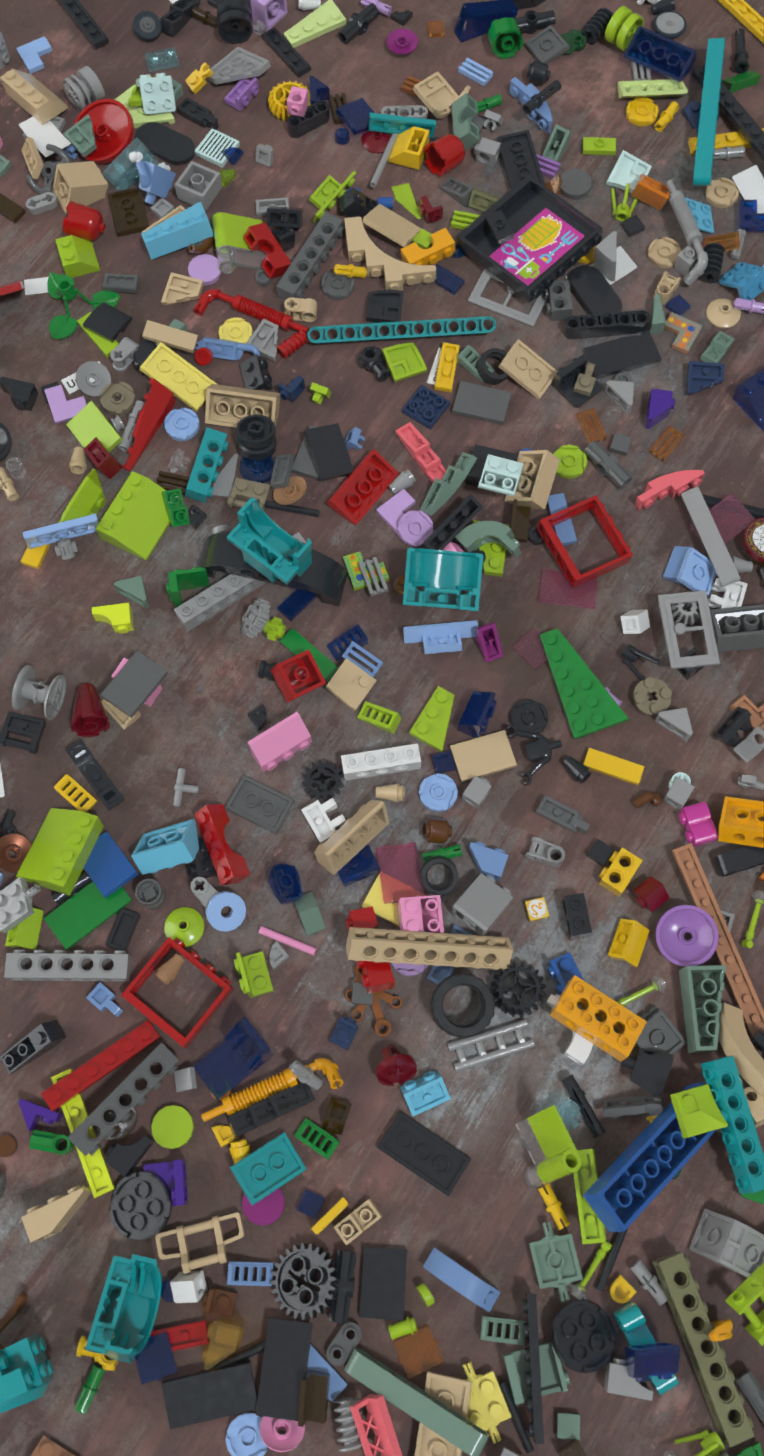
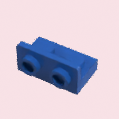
M570 952L556 959L549 960L547 963V971L550 977L555 978L558 984L556 989L559 995H561L568 981L574 975L584 981Z

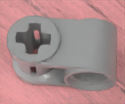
M128 337L123 338L119 345L110 353L114 369L118 372L125 371L133 362V359H136L134 351H137L141 345Z
M531 838L532 844L529 852L525 854L526 858L553 868L560 867L563 864L565 858L563 848L541 838ZM552 853H557L560 855L561 859L557 861L553 860L550 857V855Z
M196 877L191 882L192 892L206 909L210 898L219 892L203 877ZM198 884L203 885V891L197 888Z

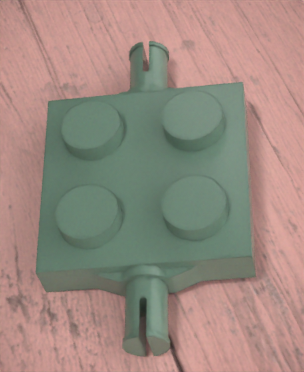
M547 1222L549 1231L547 1230L546 1223H542L545 1237L540 1241L529 1243L540 1289L548 1287L558 1288L561 1302L565 1301L563 1291L566 1300H570L567 1285L583 1279L572 1233L562 1236L554 1235L551 1222Z

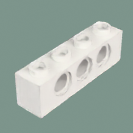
M418 743L341 756L345 781L421 769Z

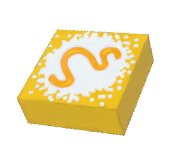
M544 897L524 902L529 922L549 918Z

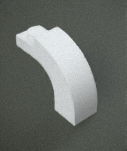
M551 994L545 1004L553 1009L560 995L556 994L554 996ZM577 1004L578 1008L583 1010L582 1006ZM572 1031V1040L563 1055L582 1066L586 1062L593 1044Z

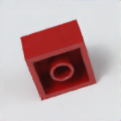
M309 649L270 669L287 703L326 684Z

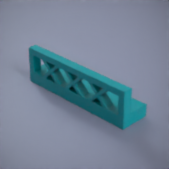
M369 113V131L400 134L415 126L429 130V138L434 136L436 120Z

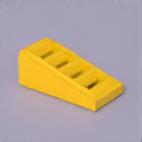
M68 774L54 786V789L78 811L87 813L98 802ZM76 787L77 789L69 797L68 794ZM80 793H83V795L75 802L74 800L78 797V795ZM88 798L89 800L81 808L79 805Z

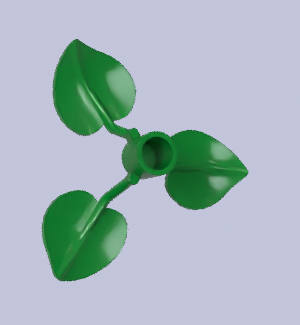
M50 272L47 283L48 293L53 299L63 298L67 313L66 316L58 315L50 321L49 331L53 339H64L75 332L77 321L75 318H69L70 312L67 300H73L76 294L90 305H93V310L103 302L115 308L121 296L111 291H100L95 293L92 297L93 301H90L77 288H74L75 282L73 278Z

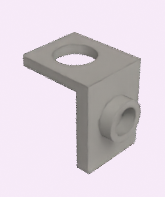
M759 726L733 749L746 763L764 749V743H758L755 740V734H760L764 738V730Z

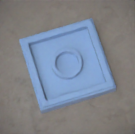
M691 547L686 552L677 581L692 591H706L708 597L716 577V572L710 559Z

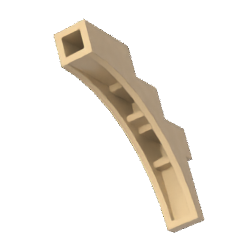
M361 217L344 218L349 262L366 261L367 277L384 276L386 290L403 291V285L436 282L435 265H415L394 259L381 251L371 241L363 227Z

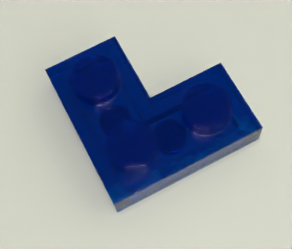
M740 200L739 229L746 232H764V213H757V200Z

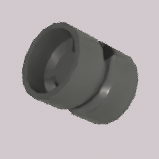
M145 879L136 887V898L145 908L155 910L164 904L166 899L165 891L157 881Z

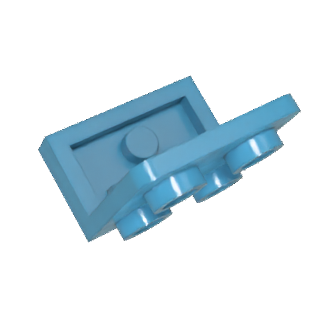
M739 262L728 272L724 273L718 282L721 285L737 288L739 298L752 300L764 290V267Z

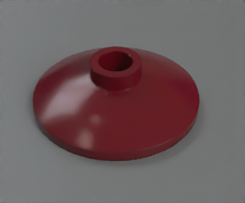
M367 129L361 137L362 146L370 153H384L392 133L369 131Z

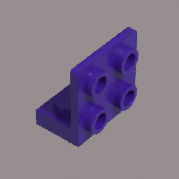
M181 1159L143 1165V1172L153 1173L166 1183L171 1194L172 1206L188 1205L186 1160Z

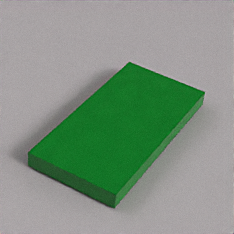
M92 881L43 919L68 951L133 900L123 887L105 899Z

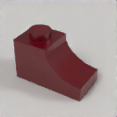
M97 437L84 448V451L95 466L108 478L112 479L123 468L118 459Z

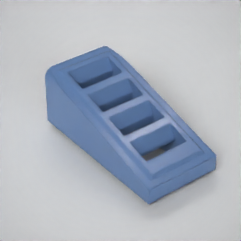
M229 1261L227 1285L272 1286L270 1282L273 1281L271 1272H273L274 1263ZM236 1267H240L239 1280H235ZM245 1267H248V1280H244ZM253 1267H257V1281L253 1280ZM262 1267H266V1281H261Z

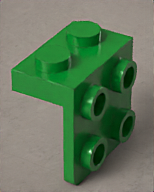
M193 567L188 570L176 569L173 572H168L169 583H166L170 602H174L175 608L183 604L181 590L210 586L206 568Z

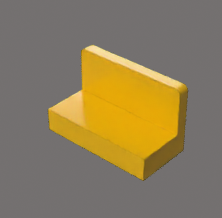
M620 918L608 956L612 959L626 961L633 967H638L649 929L635 920Z

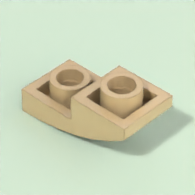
M369 1198L334 1226V1229L343 1242L348 1245L383 1215L372 1199Z

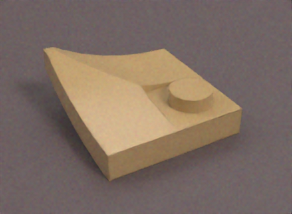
M346 658L326 685V688L351 710L355 711L377 680Z

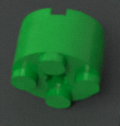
M502 18L491 23L488 39L493 53L500 59L512 58L518 50L522 49L524 42L516 20L514 18Z

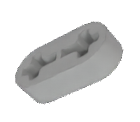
M52 192L31 197L26 201L27 210L32 215L52 210L58 205L56 195Z

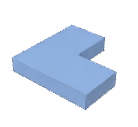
M45 36L16 48L30 74L44 69L45 67L40 56L52 52V48Z

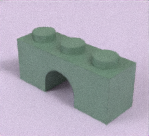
M467 93L452 103L453 132L463 142L465 151L480 141L479 127L471 122L472 118L478 114L477 101Z

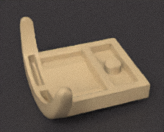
M439 72L432 74L413 87L415 94L437 119L450 115L452 113V103L465 93L468 94L471 89L468 85L458 95Z

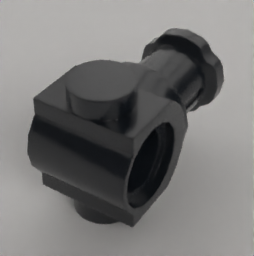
M375 345L365 347L360 353V358L357 359L359 366L366 371L374 372L378 382L387 380L391 375V371L383 365L381 349L379 347L376 348Z

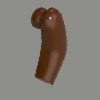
M214 237L206 238L196 244H190L188 247L189 252L198 255L205 254L212 247Z

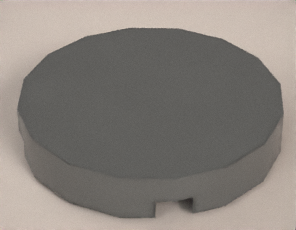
M572 168L561 174L558 188L565 197L579 199L581 196H586L589 193L592 180L585 171Z
M332 269L331 272H326L322 277L321 289L328 298L343 300L352 295L355 289L354 277L348 278L344 275H336L334 269Z

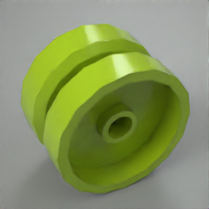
M621 6L611 17L607 25L605 40L613 45L616 44V47L624 52L628 51L637 41L642 31L644 18L637 13H633L626 6Z

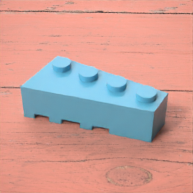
M201 202L142 233L151 260L214 236Z

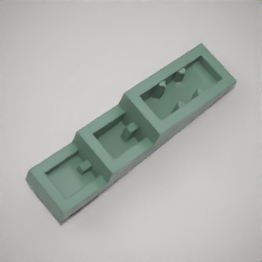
M462 452L455 467L448 466L442 480L435 478L419 511L432 516L459 488L477 458Z

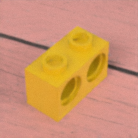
M623 847L620 852L615 851L609 860L612 862L609 869L605 867L599 875L602 878L599 885L618 897L621 896L643 861ZM625 859L629 866L623 867L619 860ZM609 876H616L619 883H612Z

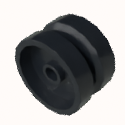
M242 0L223 1L217 9L219 36L231 44H241L247 41L253 32L250 7Z
M254 414L246 416L238 422L236 427L239 452L243 457L258 461L267 459L275 453L277 448L276 427L269 417Z

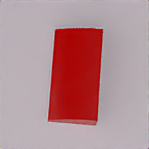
M373 449L356 466L328 499L326 504L356 526L399 473Z

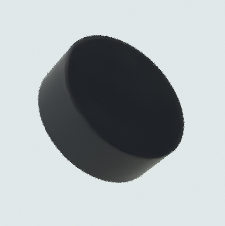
M534 526L528 532V540L533 545H541L544 543V540L536 529L537 526Z

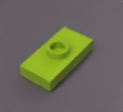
M583 137V154L615 155L616 138Z

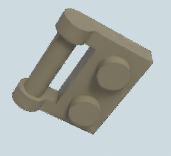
M236 478L227 500V507L242 508L246 502L236 500L237 498L246 500L255 498L264 511L271 486Z

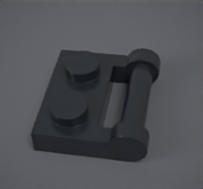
M8 712L0 734V746L5 747L8 745L37 754L46 721ZM9 734L32 738V741L28 743L9 738Z

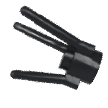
M628 644L621 654V657L624 658L623 663L641 681L645 680V678L631 662L636 663L642 657L656 665L660 664L659 659L638 650L631 644Z

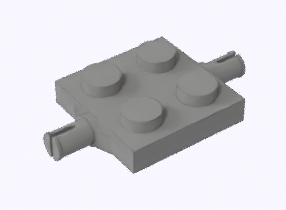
M19 877L0 891V932L7 933L34 913L32 898L41 891L39 885L35 884L29 889L26 879Z

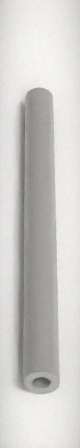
M392 133L370 182L371 187H376L398 134Z

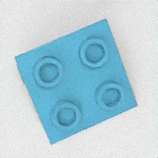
M685 198L699 230L714 234L710 205Z

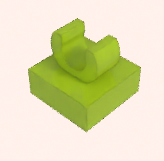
M312 382L310 390L314 393L312 400L314 403L321 405L323 397L329 399L332 392L329 388Z

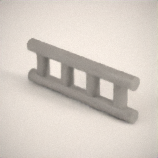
M526 1019L448 1043L449 1052L456 1050L459 1062L454 1064L455 1071L458 1072L535 1047L533 1039L526 1040L522 1028L528 1027ZM514 1031L518 1043L506 1047L503 1034ZM495 1037L498 1050L487 1053L483 1041ZM475 1044L479 1056L467 1059L463 1047Z

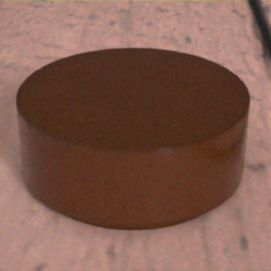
M10 1135L0 1136V1156H12L18 1147L17 1140Z

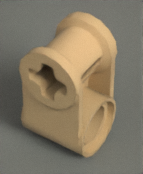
M667 271L664 272L655 294L660 295L662 305L668 303L681 281V277L676 278L669 275Z
M291 297L285 300V314L291 316L292 312L294 321L313 322L316 320L317 302L314 299Z

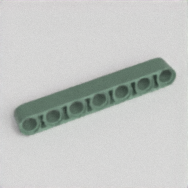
M359 1348L354 1349L344 1369L346 1373L377 1394L384 1395L386 1400L468 1455L480 1456L489 1437L487 1432Z

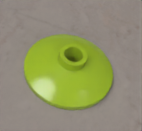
M181 907L171 912L164 925L166 937H170L173 940L177 937L185 944L184 947L197 943L201 939L205 928L204 920L200 913L189 907ZM183 922L187 923L185 929L180 928V924Z

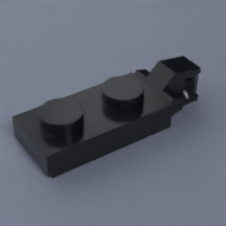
M188 97L176 107L178 113L201 126H208L210 129L213 128L215 130L219 127L218 119L214 117L211 110Z

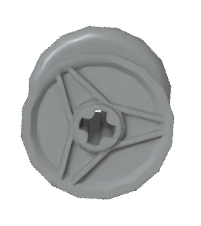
M26 665L22 668L15 681L12 691V707L14 710H21L27 705L29 700H33L34 704L43 703L44 716L47 720H53L64 702L67 687L66 677L58 675L50 685H46L44 681L36 682L34 668L31 665Z

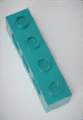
M206 427L186 487L185 497L206 503L207 497L211 498L214 489L211 485L212 482H216L219 474L216 469L217 466L221 467L224 459L221 454L222 451L226 452L229 443L226 441V433ZM204 464H209L212 467H206ZM203 479L206 483H202L199 480Z

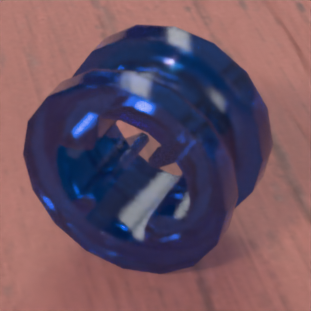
M339 128L335 131V139L338 144L345 145L350 141L348 129Z

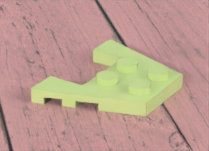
M135 84L114 99L122 103L130 112L134 121V128H139L148 122L160 124L163 122L175 123L171 112L145 114L143 106L129 107L128 99L132 96Z

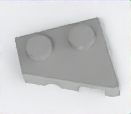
M263 319L246 344L254 345L258 348L260 355L275 362L277 358L278 325Z

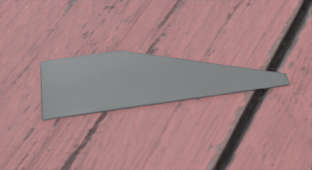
M234 454L219 473L213 485L212 495L230 496L238 454Z

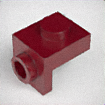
M427 196L420 197L418 210L420 215H423L426 223L429 224L443 218V207L440 205L432 208Z

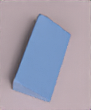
M674 546L663 575L664 579L680 584L677 581V577L686 552L691 547Z

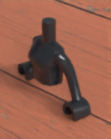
M511 725L506 728V731L514 730L515 733L509 735L508 738L514 739L516 736L536 739L535 741L525 743L530 763L540 760L528 773L521 774V778L525 776L530 778L529 781L523 783V785L528 786L532 782V776L551 760L552 750L562 747L561 740L549 743L548 739L541 734L519 731Z

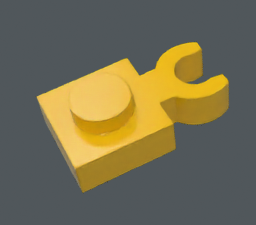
M207 63L201 65L200 71L195 69L185 80L195 94L207 83L205 79L213 74Z

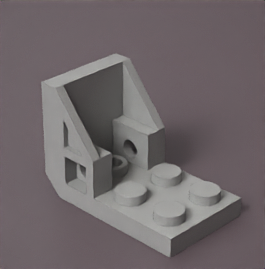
M705 1208L689 1250L748 1278L764 1262V1235L735 1219Z

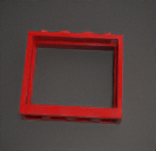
M597 495L541 519L536 528L572 589L629 563L633 556L630 551L631 547L624 541L621 531L617 530L613 518L608 515L604 504H601ZM587 511H591L619 558L581 575L552 527Z
M168 937L121 996L178 1044L187 1049L234 989L230 987L232 982L222 975L219 978L214 974L216 969L210 964L206 963L204 966L199 961L201 957L193 950L190 953L184 949L185 944L177 937L175 940ZM173 948L224 989L186 1037L135 995Z

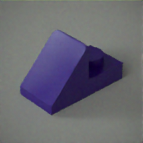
M19 1100V1106L29 1131L36 1129L41 1116V1121L53 1125L54 1121L61 1122L64 1115L56 1111L52 1112L51 1109L30 1101Z

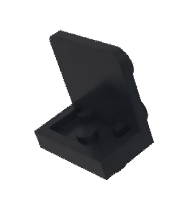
M584 355L574 358L565 368H560L556 372L554 386L576 408H579L602 391V386L595 381L590 396L573 392L579 373L585 374L588 359Z

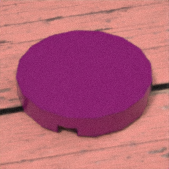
M278 1188L251 1206L244 1194L242 1208L250 1222L257 1225H269L274 1223L283 1213L285 1197L282 1190Z

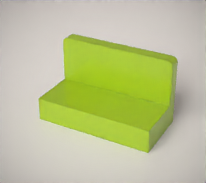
M33 908L34 913L9 930L5 946L35 950L37 948L43 910Z

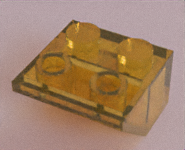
M219 1317L213 1321V1324L210 1323L207 1338H210V1343L207 1348H204L201 1361L205 1363V1370H209L241 1346L245 1322Z

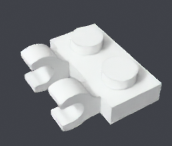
M716 578L711 590L724 592V596L721 598L711 594V597L708 599L709 607L720 609L741 607L748 584L738 581L722 587L719 579Z
M333 798L322 805L317 800L301 809L320 844L326 842L331 834L336 831L335 829L341 828L346 822L343 814L332 821L328 818L326 813L338 808Z

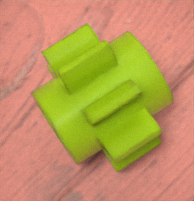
M274 617L267 621L264 627V633L268 636L267 639L276 641L278 638H283L286 630V625L282 622L283 619Z

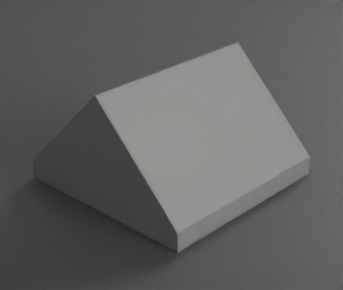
M613 231L595 247V268L611 281H615L617 231Z

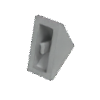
M607 381L604 393L624 413L629 415L633 405L634 382Z
M687 708L662 711L655 719L656 723L688 742L693 734Z

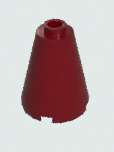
M82 683L76 689L71 729L73 733L74 731L77 732L78 736L95 737L103 730L104 733L108 731L110 720L96 687L90 683Z

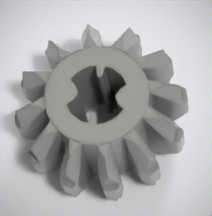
M698 602L671 604L673 619H677L676 624L682 622L685 626L687 623L692 626L695 621L699 620Z

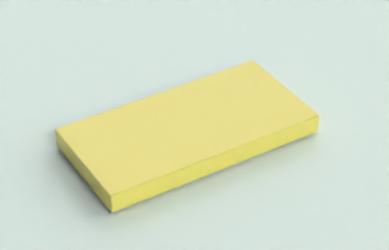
M162 342L159 343L140 366V370L150 378L156 379L173 392L174 396L196 412L206 401L207 387L211 384H216Z

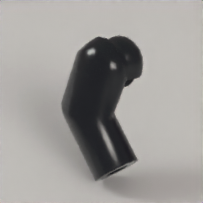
M11 810L6 811L0 827L8 834H17V829L12 823L16 813Z

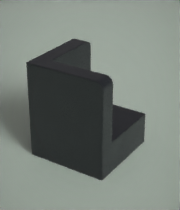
M694 647L682 657L695 656L697 649ZM704 666L680 668L677 670L688 680L702 670Z

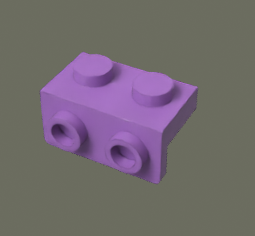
M256 77L252 81L241 79L224 98L225 103L241 111L258 94V79Z

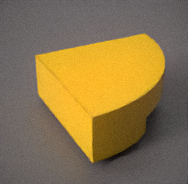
M219 1125L212 1128L221 1147L240 1137L234 1138L229 1126Z

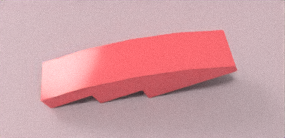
M409 422L395 430L407 451L430 481L433 483L435 478L442 480L446 469L441 464V459L430 448V443L412 423Z

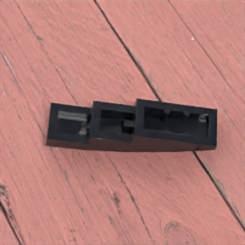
M300 1083L251 1105L247 1109L228 1116L226 1119L234 1138L315 1101L310 1087L306 1083Z

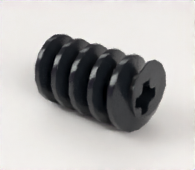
M598 9L582 28L581 33L586 37L588 44H596L605 33L607 25L614 15L609 9Z
M710 243L703 249L704 252H707L708 264L704 274L699 278L705 283H716L720 279L725 248L719 243Z

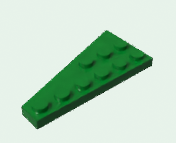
M558 628L540 634L575 740L630 720Z

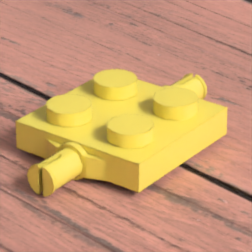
M472 1362L465 1363L462 1366L468 1378L466 1380L473 1381L467 1419L484 1431L488 1430L493 1444L497 1443V1441L500 1442L502 1439L496 1426L512 1416L495 1372L492 1370L485 1374L476 1375Z

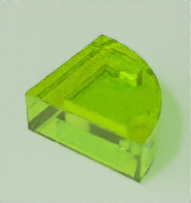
M235 169L219 170L222 187L227 186L229 182L235 179Z

